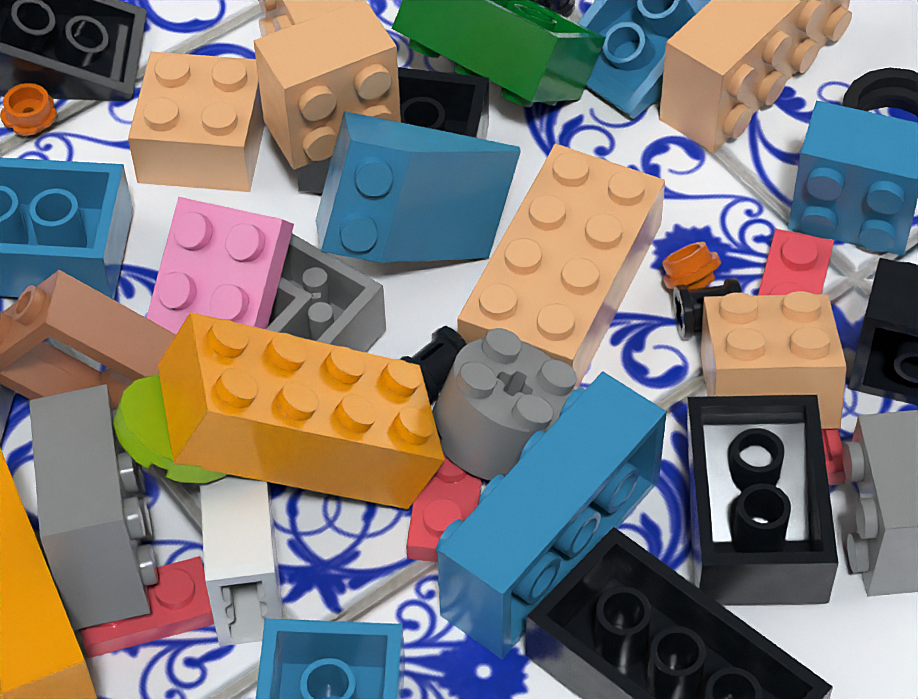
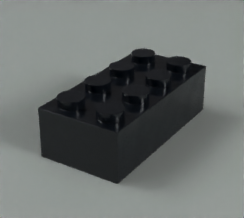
M615 527L526 616V656L582 699H830L832 685Z

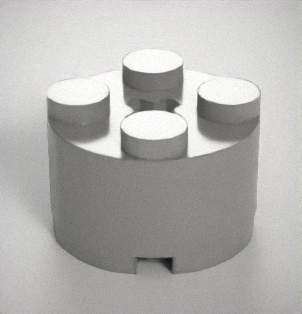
M502 328L489 330L485 338L474 340L459 351L433 407L434 421L442 436L440 441L442 451L458 467L479 478L491 481L498 474L505 476L520 461L521 452L533 434L539 430L547 432L560 418V412L564 403L574 391V386L577 382L576 372L566 362L553 359L542 350L522 342L512 331Z

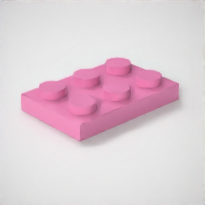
M178 197L147 319L174 334H177L190 312L267 329L294 224L280 218Z

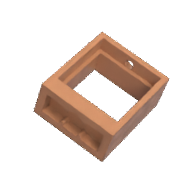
M58 270L38 286H28L14 304L3 312L0 311V384L30 400L107 384L113 408L117 409L123 391L135 380L155 374L159 375L158 363L176 334L65 272ZM52 337L103 364L108 369L100 372L47 344L44 340Z

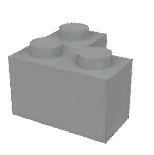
M292 233L269 319L271 324L266 330L288 333L300 338L366 352L386 330L383 285L328 253L321 252L319 248Z
M918 410L858 415L852 442H845L843 445V466L848 482L857 481L861 497L856 502L857 531L856 533H849L847 539L851 570L853 573L862 572L867 597L918 592Z

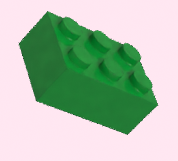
M402 0L391 28L410 38L408 46L414 51L432 58H439L442 55L456 62L454 71L458 74L489 77L490 81L502 87L500 92L502 97L525 107H532L534 102L555 106L558 101L580 100L606 37L533 0Z

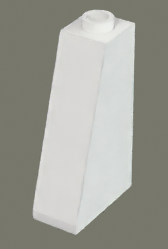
M227 474L223 478L208 483H200L205 582L219 646L260 642L263 639L265 618L284 619L270 482Z

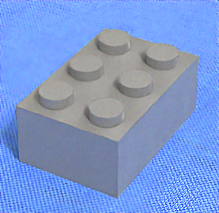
M107 384L29 400L40 539L72 629H81L151 613L147 586L159 583L151 544L142 545L141 539L152 537V529L145 499L135 497V494L146 492L142 465L135 462L118 441L113 427L117 409L113 408Z

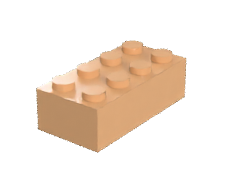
M711 0L666 42L659 120L714 153L730 137H739L750 123L752 115L764 104H773L782 93L786 82L798 71L801 73L807 71L815 61L819 50L829 40L837 41L845 33L852 19V12L848 10L850 0Z
M555 143L457 318L458 333L468 344L474 340L485 338L486 333L491 329L502 328L512 331L522 342L542 350L553 359L561 360L570 365L577 376L574 390L579 388L661 226L665 180Z

